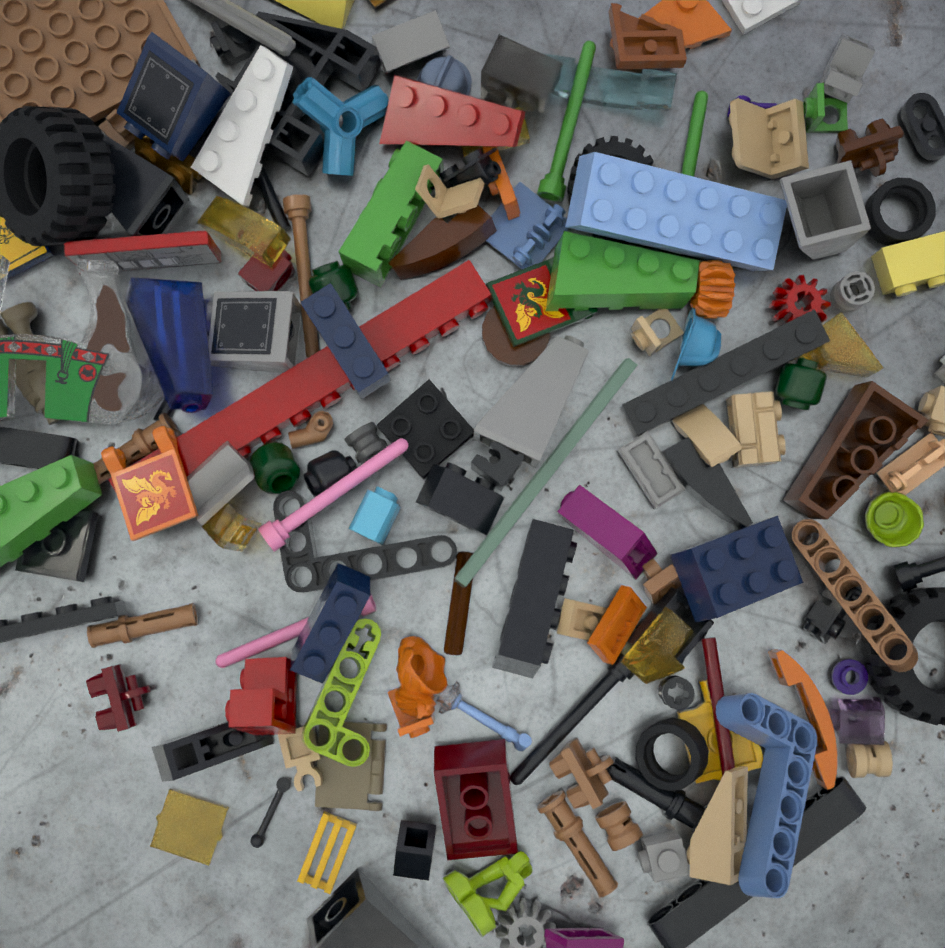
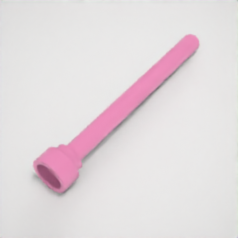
M403 438L396 440L282 521L277 519L273 523L270 520L258 528L259 532L274 552L286 544L285 540L290 537L289 533L404 453L408 449V442Z
M372 595L361 612L363 617L377 611ZM309 617L218 655L215 660L216 665L219 668L228 667L299 637Z

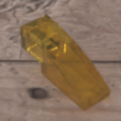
M220 196L214 198L197 222L199 226L249 257L252 255L270 267L273 266L291 241V238L281 226L236 202Z

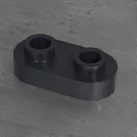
M927 93L912 95L901 109L902 121L918 153L927 160H939L945 156V116L933 96ZM913 110L919 111L922 114V118L915 117ZM928 140H933L937 144V148H932Z

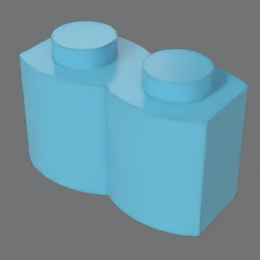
M378 486L374 492L367 490L348 529L383 545L401 509L399 504L396 503L398 498L393 493Z

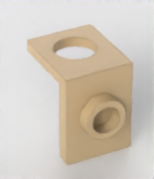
M428 164L423 166L415 190L436 217L440 219L456 213L461 214L477 207L485 183L481 178L446 188ZM428 180H430L435 187V198H433L429 194L427 188Z
M658 309L646 318L640 316L631 327L633 331L631 335L634 342L642 351L646 350L649 356L684 333L668 309ZM658 319L666 321L670 326L669 335L662 339L658 338L650 327L652 322Z

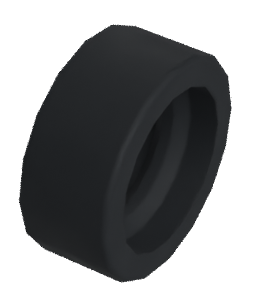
M897 177L886 181L869 197L865 205L871 227L868 233L877 242L886 246L920 238L931 228L936 217V203L931 192L921 182L912 178ZM901 194L908 197L915 204L918 211V221L911 230L899 232L890 228L884 222L880 213V206L887 196Z
M669 718L653 724L641 734L636 744L635 758L639 771L649 783L658 789L676 791L686 788L702 776L708 764L709 750L705 738L694 725L686 720ZM667 733L674 734L687 745L691 755V764L683 774H670L663 770L656 761L653 750L654 743L659 736Z

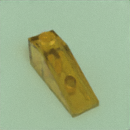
M229 501L202 525V528L221 548L243 552L262 523Z

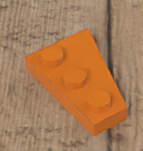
M662 0L644 14L654 18L660 24H668L682 30L685 49L689 48V50L701 46L703 42L715 38L719 40L730 36L732 31L707 0ZM611 39V41H610V46H611V47L613 48V50H614L613 40Z

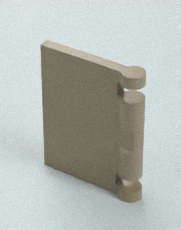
M344 721L342 727L366 738L370 747L369 757L360 766L351 767L322 755V759L317 760V769L322 773L323 783L321 786L316 787L315 807L382 811V802H368V794H383L386 740L371 739L372 731L385 732L387 724ZM319 725L318 742L319 746L326 743L329 736L326 727L323 725ZM351 739L345 742L342 749L344 757L347 760L358 758L361 752V746L358 741Z

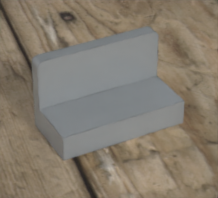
M228 441L222 444L187 477L199 515L196 519L201 525H204L255 477L251 464Z

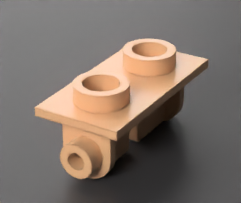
M930 432L876 472V474L890 492L908 494L945 466V439L938 441L934 434Z

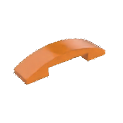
M771 649L768 651L779 683L788 687L795 684L809 723L816 730L818 746L816 747L812 771L817 784L827 790L834 788L837 775V745L833 724L825 702L809 675L791 656L783 650Z

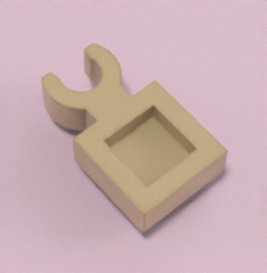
M304 726L296 728L295 734H278L286 769L296 766L297 773L294 777V786L298 792L304 790L303 777L306 774L313 776L316 787L321 786L323 783L322 773L313 765V761L322 759V755L311 751L304 745L302 741ZM314 726L310 730L309 739L312 744L319 746Z

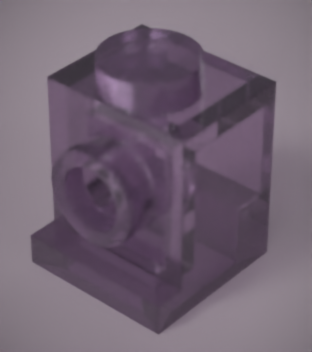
M873 697V700L837 699V709L830 708L829 715L840 744L884 745L885 709L880 697ZM849 717H859V718H857V719H850Z

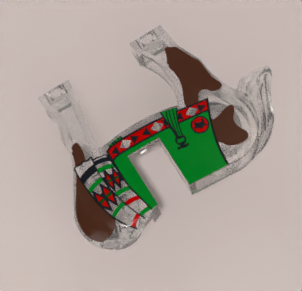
M0 255V315L10 261L3 255ZM77 259V271L87 288L90 299V320L86 333L80 343L45 335H0V421L5 422L15 418L16 360L46 361L44 418L111 425L135 420L151 412L166 396L175 376L188 361L189 354L184 349L158 348L147 356L142 366L132 340L131 319L121 296L118 265L114 261Z

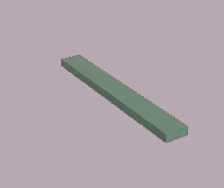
M625 358L456 575L454 579L457 584L465 588L638 366L630 358Z

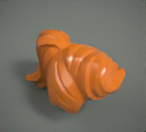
M417 636L406 637L400 642L396 671L401 686L395 693L396 706L400 708L403 714L422 719L432 715L435 711L434 706L437 704L433 700V695L444 691L448 684L444 674L445 658L436 653L425 640Z

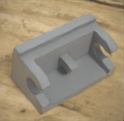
M436 10L372 35V45L377 47L382 69L386 74L450 48Z

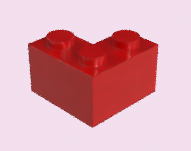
M287 657L245 659V669H242L240 674L242 689L230 690V700L226 702L225 716L230 728L252 735L295 734L297 673L290 671L291 659Z

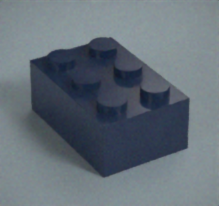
M778 516L750 524L747 527H742L670 555L695 622L719 618L804 583Z

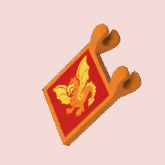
M166 426L155 428L152 432L154 440L162 453L160 455L126 468L125 454L121 449H116L112 446L101 452L102 459L111 474L131 541L139 540L199 516L177 450L175 432Z

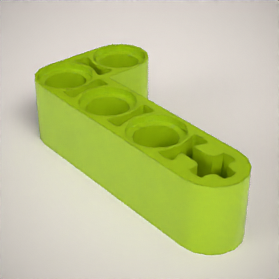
M366 618L359 619L355 623L321 687L302 730V741L308 749L351 767L363 764L369 757L370 752L369 743L366 738L342 727L381 638V630L378 624ZM366 627L369 629L367 635L372 639L371 641L364 642L359 650L360 653L366 654L363 658L356 652L346 651L347 646L354 649L359 641V636L355 634V630L360 631ZM347 658L355 661L358 667L357 674L352 679L342 676L339 669L342 660ZM331 691L338 692L343 698V706L337 712L329 711L324 703L326 695ZM315 725H323L328 731V740L321 746H315L309 739L310 730ZM351 739L358 741L361 746L360 755L355 760H347L342 751L345 742Z

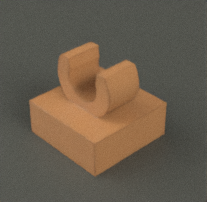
M114 109L98 127L106 136L131 150L135 146V135L124 128L127 121L118 115L117 110Z
M651 559L642 566L643 573L648 579L643 584L645 594L653 605L659 602L671 587L677 589L682 586L676 569L672 564L662 570L658 563Z

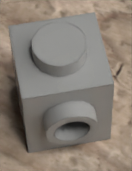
M675 830L641 838L643 850L638 851L643 873H649L654 883L690 875L682 838Z

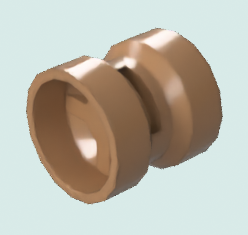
M626 801L615 803L595 816L600 828L605 829L608 834L607 842L612 851L621 850L635 843L643 836L639 825L630 818L631 810Z

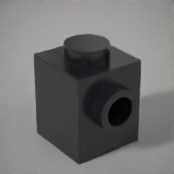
M401 820L393 876L429 881L437 825Z

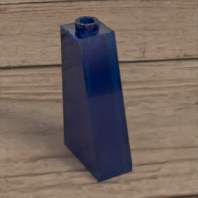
M131 277L125 295L126 304L169 408L180 409L186 413L206 410L213 396L202 282Z

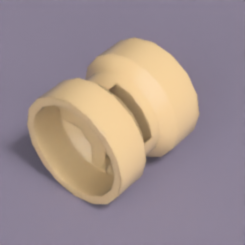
M860 741L847 744L846 762L852 778H864L867 774H874L877 777H889L891 775L893 766L892 753L887 741H873L871 745H864Z

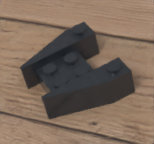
M258 11L257 17L292 37V40L296 43L295 49L291 51L289 56H282L264 44L259 43L234 81L219 72L215 77L231 93L229 96L231 98L260 45L266 47L293 66L280 111L275 113L271 125L273 133L268 145L282 161L309 176L323 155L324 141L318 131L300 121L305 113L293 104V94L296 88L307 77L314 78L323 86L329 76L333 74L356 89L363 91L368 87L382 66L376 46L348 30Z

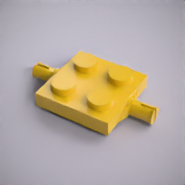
M708 679L699 681L704 702L695 708L677 712L678 719L686 720L700 731L705 738L709 750L708 764L702 776L694 781L696 784L713 779L721 780L722 778L709 686L707 685ZM730 731L735 768L747 766L748 771L761 768L763 754L760 745ZM685 744L689 763L691 764V755L687 745Z

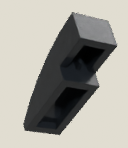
M689 437L662 451L686 491L700 504L738 528L747 527L753 523L721 465L705 467Z

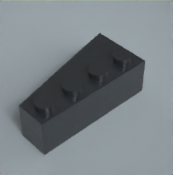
M532 519L517 572L518 578L515 581L509 602V613L506 616L500 636V648L497 655H495L492 668L533 679L541 667V663L548 664L553 643L547 642L549 630H556L561 609L555 608L558 595H565L569 575L563 573L566 562L572 563L577 543L571 541L573 529Z

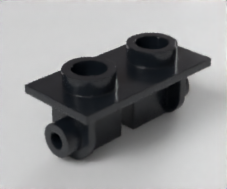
M495 147L483 154L479 148L462 159L465 164L462 168L459 169L457 164H454L438 174L446 188L478 178L483 180L484 186L496 181L498 174L501 173L499 164L492 161L489 155L497 151Z
M827 586L822 592V596L832 601L831 605L827 606L817 600L805 617L804 621L806 624L803 627L804 630L814 636L818 631L821 632L820 637L824 644L828 642L830 637L836 639L846 624V621L843 620L846 611ZM853 587L849 589L846 593V600H857L861 596L862 588Z

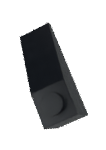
M227 721L152 747L161 780L164 782L174 781L274 743L271 735H252L230 728Z

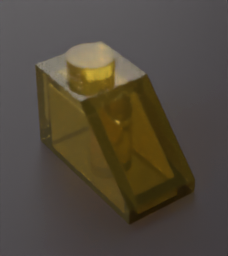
M842 312L823 325L830 342L803 355L805 359L818 362L817 367L823 371L869 377L884 368Z

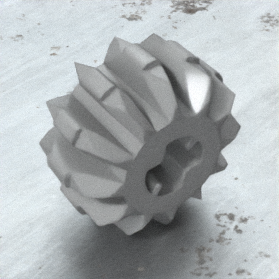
M520 898L519 909H516L512 903L507 909L510 916L498 914L497 921L502 926L495 929V936L503 939L500 943V948H543L542 945L546 946L545 928H556L555 923L548 922L552 917L551 911L546 909L540 912L541 903L538 900L532 903L531 908H527L526 899ZM526 924L527 928L532 925V934L525 936L523 932L521 936L519 927Z

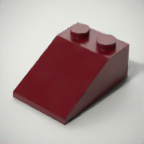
M505 739L434 746V778L447 861L518 853Z

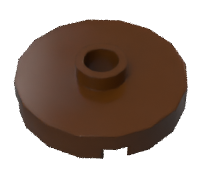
M495 306L487 312L482 324V340L488 354L497 362L509 367L533 363L546 349L550 339L549 333L513 347Z

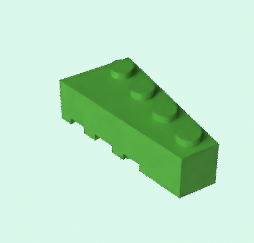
M407 140L401 150L397 148L389 161V170L384 178L378 181L370 201L338 251L343 265H347L353 274L380 288L382 287L391 270L388 263L402 250L426 205L425 201L415 190L423 166L429 164L439 177L438 174L444 171L442 158ZM428 180L427 188L429 194L431 195L433 190H431L430 187L434 185L430 180Z
M564 231L554 252L545 311H558L559 308H574V311H586L589 308L608 307L609 310H622L623 307H639L640 309L684 308L696 293L700 260Z
M70 455L0 486V567L7 562L15 561L23 555L22 551L36 540H43L51 534L50 530L62 521L67 522L102 495L92 462Z

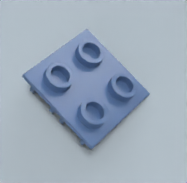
M519 182L513 190L518 201L520 216L508 220L501 203L491 215L497 231L486 242L520 269H524L542 262L558 243L563 232L569 228L565 227L567 218L564 215L566 211L558 204H555L553 207L550 206L523 183Z

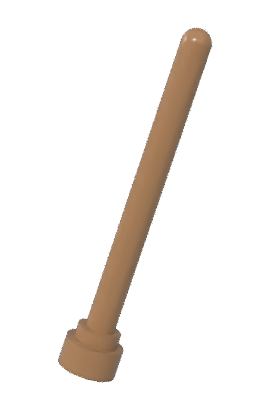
M290 195L283 198L284 214L288 215V220L292 221L301 302L312 295L308 286V280L311 277L306 228V220L309 218L308 213L312 210L310 196ZM301 305L305 352L308 358L319 351L317 329Z

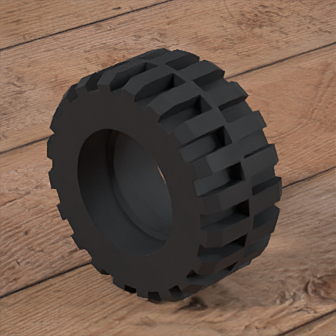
M24 106L12 111L0 123V217L6 220V227L16 237L32 246L64 245V243L71 241L91 240L104 228L108 221L106 216L112 212L113 203H111V199L115 195L116 185L113 184L115 169L114 164L110 162L109 156L111 151L109 145L103 141L104 135L100 128L94 125L95 122L77 109Z
M945 587L908 590L907 594H898L890 599L891 605L885 607L913 643L917 634L929 623L938 621L945 623ZM876 615L879 621L877 624L870 623L868 629L877 630L881 628L884 623V616ZM864 643L863 654H870V662L864 664L868 675L874 676L875 681L871 685L876 693L885 696L884 702L892 709L899 710L902 715L933 725H945V687L931 689L924 686L917 678L913 668L906 672L892 670L879 657L870 644ZM903 644L894 646L890 650L889 658L891 660L903 659L907 653V646Z

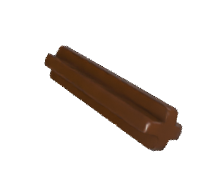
M458 552L454 578L473 553ZM455 579L453 581L444 644V653L459 656L463 652L473 579L465 588L457 584Z

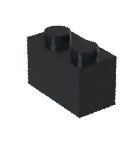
M447 462L446 467L433 464L415 503L473 531L487 535L504 500V496L494 492L496 485L479 477H476L474 482L464 477L467 472L465 469L450 462Z

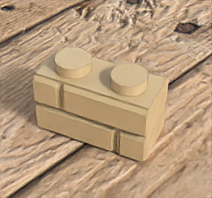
M774 392L737 394L727 398L729 431L742 447L740 451L732 455L733 468L772 465L781 462V455H785L786 445L784 436L782 434L778 435L777 421L781 420L782 409L780 401L774 400Z

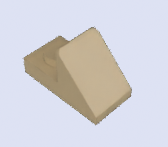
M564 598L557 634L589 640L607 608Z

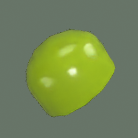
M899 492L881 493L870 501L865 513L867 530L877 541L892 548L908 546L919 538L924 527L923 512L920 506Z

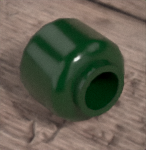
M334 261L312 270L313 276L308 280V286L312 294L331 283L346 308H352L350 301L358 296L359 291L351 269L347 265H339L338 261Z
M798 357L796 364L786 363L782 366L776 387L777 396L782 398L781 404L809 410L810 405L815 406L820 403L827 375L824 371L817 369L818 362Z
M272 442L264 444L252 454L249 460L257 485L268 494H280L289 491L300 477V467L290 448L283 443Z

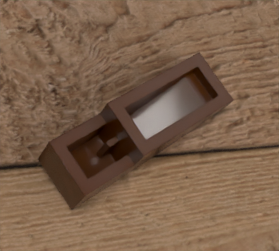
M479 205L464 213L457 214L448 224L442 218L438 219L435 217L388 264L400 280L420 276L462 258L480 246L497 230L492 217Z

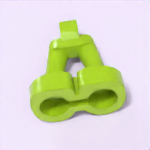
M520 851L511 857L510 860L504 856L471 878L453 870L442 879L458 906L467 915L479 935L483 937L496 928L491 908L507 911L522 887L525 886L523 879L531 875L533 869L528 856ZM505 877L508 881L498 899L482 897L477 894L476 889L497 879Z

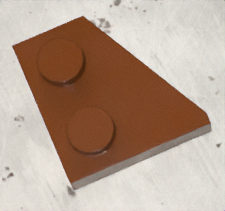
M611 3L608 14L617 69L684 67L687 57L682 30L668 24H660L654 18L641 14L640 19L620 11L622 5Z

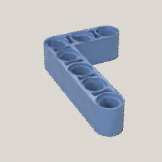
M746 693L724 696L718 700L716 705V716L719 723L730 731L765 748L739 870V885L747 896L781 898L787 893L790 884L817 747L816 730L806 720L757 694Z

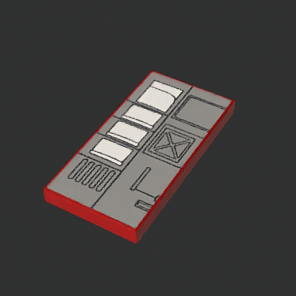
M206 230L64 243L65 256L85 274L222 262L221 250Z

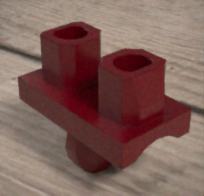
M121 664L101 669L102 673L86 680L91 698L108 694L111 707L95 712L99 730L117 728L119 732L137 725L134 711L144 709L141 695L151 692L149 685L139 688L136 674L124 677Z

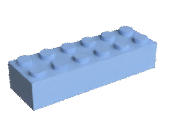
M592 152L579 156L565 227L704 260H721L722 262L730 263L731 266L751 271H767L774 269L787 204L784 199Z

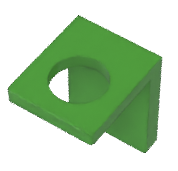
M816 83L808 97L803 100L806 133H839L848 130L847 103L837 98H824V83ZM825 107H833L838 111V122L827 124L823 121Z

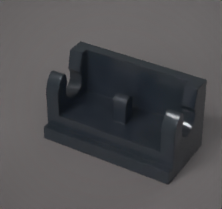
M491 442L490 447L492 449L489 450L491 455L489 462L487 458L477 454L471 461V469L502 491L521 466L525 457L520 453L515 455L498 442Z

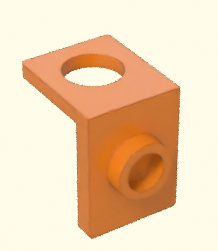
M398 688L389 691L388 695L399 722L397 729L399 736L409 733L410 738H414L429 732V725L434 724L435 721L434 714L432 713V715L422 719L403 714L400 708L396 706L395 693Z

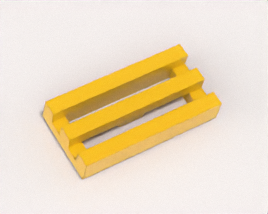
M324 811L297 882L302 884L305 882L310 884L312 888H320L325 893L331 894L357 824ZM329 821L334 823L315 875H309L308 872ZM344 827L347 829L329 879L324 881L321 877L340 828Z

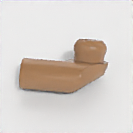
M318 411L314 413L305 428L288 432L292 449L324 441L333 425L331 415L325 411Z

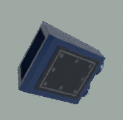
M151 32L142 49L117 114L127 121L124 128L141 140L145 135L152 139L154 143L151 148L168 160L173 155L184 161L231 93L206 71Z

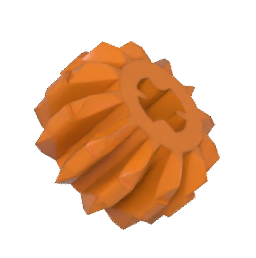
M721 260L699 262L696 293L690 301L691 308H695V315L706 319L725 318L728 315L729 310L732 308L736 285L734 283L735 273L730 263H725Z

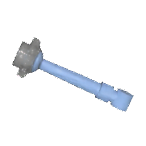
M457 681L453 686L447 685L446 689L436 699V702L441 705L439 713L444 714L447 711L458 708L501 735L502 739L509 743H514V747L518 751H524L532 743L531 737L528 734H518L517 730L509 725L505 726L461 700V685Z

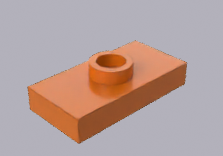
M483 146L482 149L486 153L495 147L497 149V146ZM497 149V151L489 156L492 161L499 164L501 173L498 174V179L489 183L488 186L492 196L499 194L507 218L511 220L519 217L521 213L517 198Z
M621 585L587 642L604 663L611 665L615 663L647 608L631 587Z

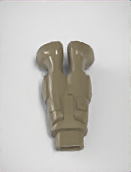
M32 302L21 303L1 312L0 315L3 320L0 319V338L9 337L8 326L18 340L47 342L45 338H35L32 333L30 323L38 314L37 308ZM13 344L7 347L13 352L17 351ZM50 347L44 349L49 355L54 354ZM9 359L8 379L15 386L17 385L23 396L35 408L36 413H43L45 416L46 360ZM46 418L49 425H52L61 420Z

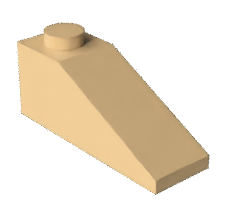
M739 766L725 771L694 831L687 849V862L690 865L691 878L726 885L738 882L747 837V766Z

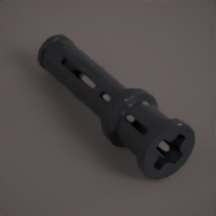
M618 757L613 759L614 763L609 766L610 770L607 771L614 782L663 809V814L667 819L672 820L674 818L692 828V833H694L708 804L702 806L686 796V792L682 789L676 791L658 789L649 783L640 771L619 760Z

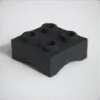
M430 379L377 424L378 429L391 443L400 438L408 442V449L402 455L423 480L428 476L433 464L440 465L471 439L474 434V429Z

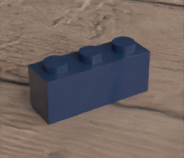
M331 283L300 302L361 399L391 381L388 371Z
M337 563L292 649L290 671L322 684L324 683L371 596L370 576Z

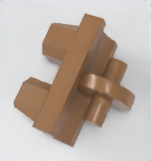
M578 738L569 741L562 751L549 763L558 779L572 773L578 784L568 788L566 791L567 797L574 809L589 804L592 809L601 806L603 804L602 800L608 796L609 793L604 784L612 780L607 771V768L614 763L610 755L600 758L595 748L585 752Z

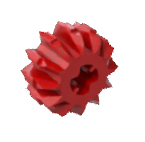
M799 275L795 282L790 278L785 279L782 282L783 288L777 287L773 291L776 300L769 304V308L779 310L773 316V321L777 322L783 319L785 321L784 324L815 309L821 323H823L827 319V315L823 310H827L831 306V302L822 299L827 293V289L822 288L818 291L815 288L818 280L815 278L806 284L804 275ZM802 301L805 307L797 309L794 303Z

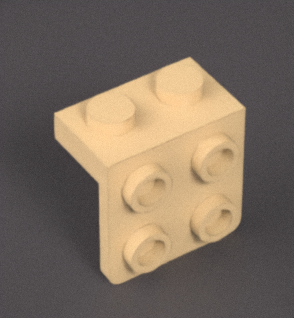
M739 98L730 102L731 113L729 114V123L733 134L732 157L738 168L770 179L809 169L803 101L793 99L768 109Z

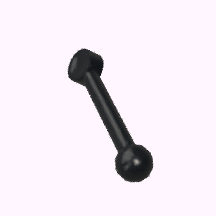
M281 777L277 781L276 794L257 834L252 835L250 839L251 845L255 848H260L264 844L263 836L281 797L291 787V781L287 777Z

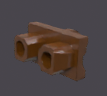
M883 118L867 125L865 137L858 138L856 132L852 129L838 133L836 139V147L839 153L837 164L851 160L854 169L858 167L860 171L869 169L875 177L884 175L886 163L894 161V156L898 155L899 139L904 135L900 125L890 128Z

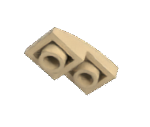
M704 404L672 420L676 430L685 438H690L700 458L711 467L727 461L731 455L742 449L740 443L729 429Z

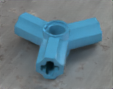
M307 77L296 88L293 94V104L316 121L324 133L322 173L353 176L356 136L363 127L386 115L389 102L387 94L381 90L379 85H372L342 102L314 78ZM342 115L343 124H342V127L340 128L339 118H340V116Z

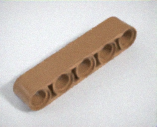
M813 519L799 521L792 530V540L879 657L892 670L897 672L911 670L918 661V651L908 636L822 525ZM819 533V538L814 544L804 545L805 538L809 534ZM840 560L839 568L832 573L825 572V566L829 561ZM853 587L862 588L861 596L857 600H846V593L849 589ZM875 615L884 616V623L881 628L877 630L867 629V623L871 617ZM898 644L907 646V653L903 659L891 660L889 658L890 650Z

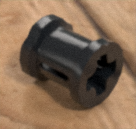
M676 675L667 676L664 680L660 681L657 688L658 696L662 699L663 703L676 710L689 707L695 697L692 684L687 679ZM678 683V687L683 689V695L676 696L674 701V697L668 695L669 688L674 689Z

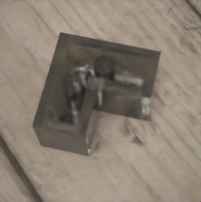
M499 34L481 71L480 98L512 108L516 102L518 106L527 111L534 112L537 110L544 113L561 77L563 63Z

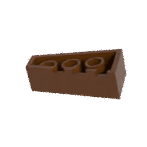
M873 381L854 385L783 501L810 519L828 520L860 488L859 486L870 475H874L883 466L882 463L894 451L899 450L908 441V438L917 429H921L929 419Z

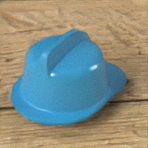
M695 308L690 310L685 323L680 355L671 381H673L678 367L707 365L718 357L721 350L720 331L716 329V325L713 322L695 315Z

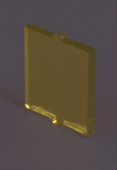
M169 789L162 812L156 816L158 824L150 847L209 866L217 843L223 838L221 831L229 807Z

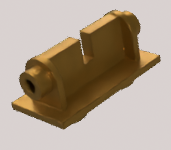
M145 135L142 140L135 136V154L174 177L183 191L190 195L192 193L193 178L197 180L202 178L201 174L191 168L195 158L188 154L184 161L173 156L168 160L151 148L154 141Z

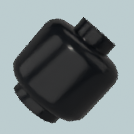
M332 450L308 462L307 472L304 473V480L313 497H316L355 470L357 466L351 456L344 457L339 451Z

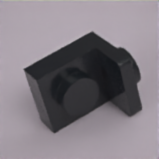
M217 21L211 23L215 33L214 36L210 37L218 57L225 55L230 66L250 58L260 43L231 25L220 28Z

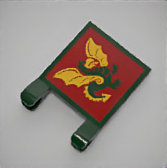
M554 257L486 283L488 290L492 294L491 299L513 347L574 323L588 320L598 311L597 308H589L586 311H574V308H559L558 311H545Z

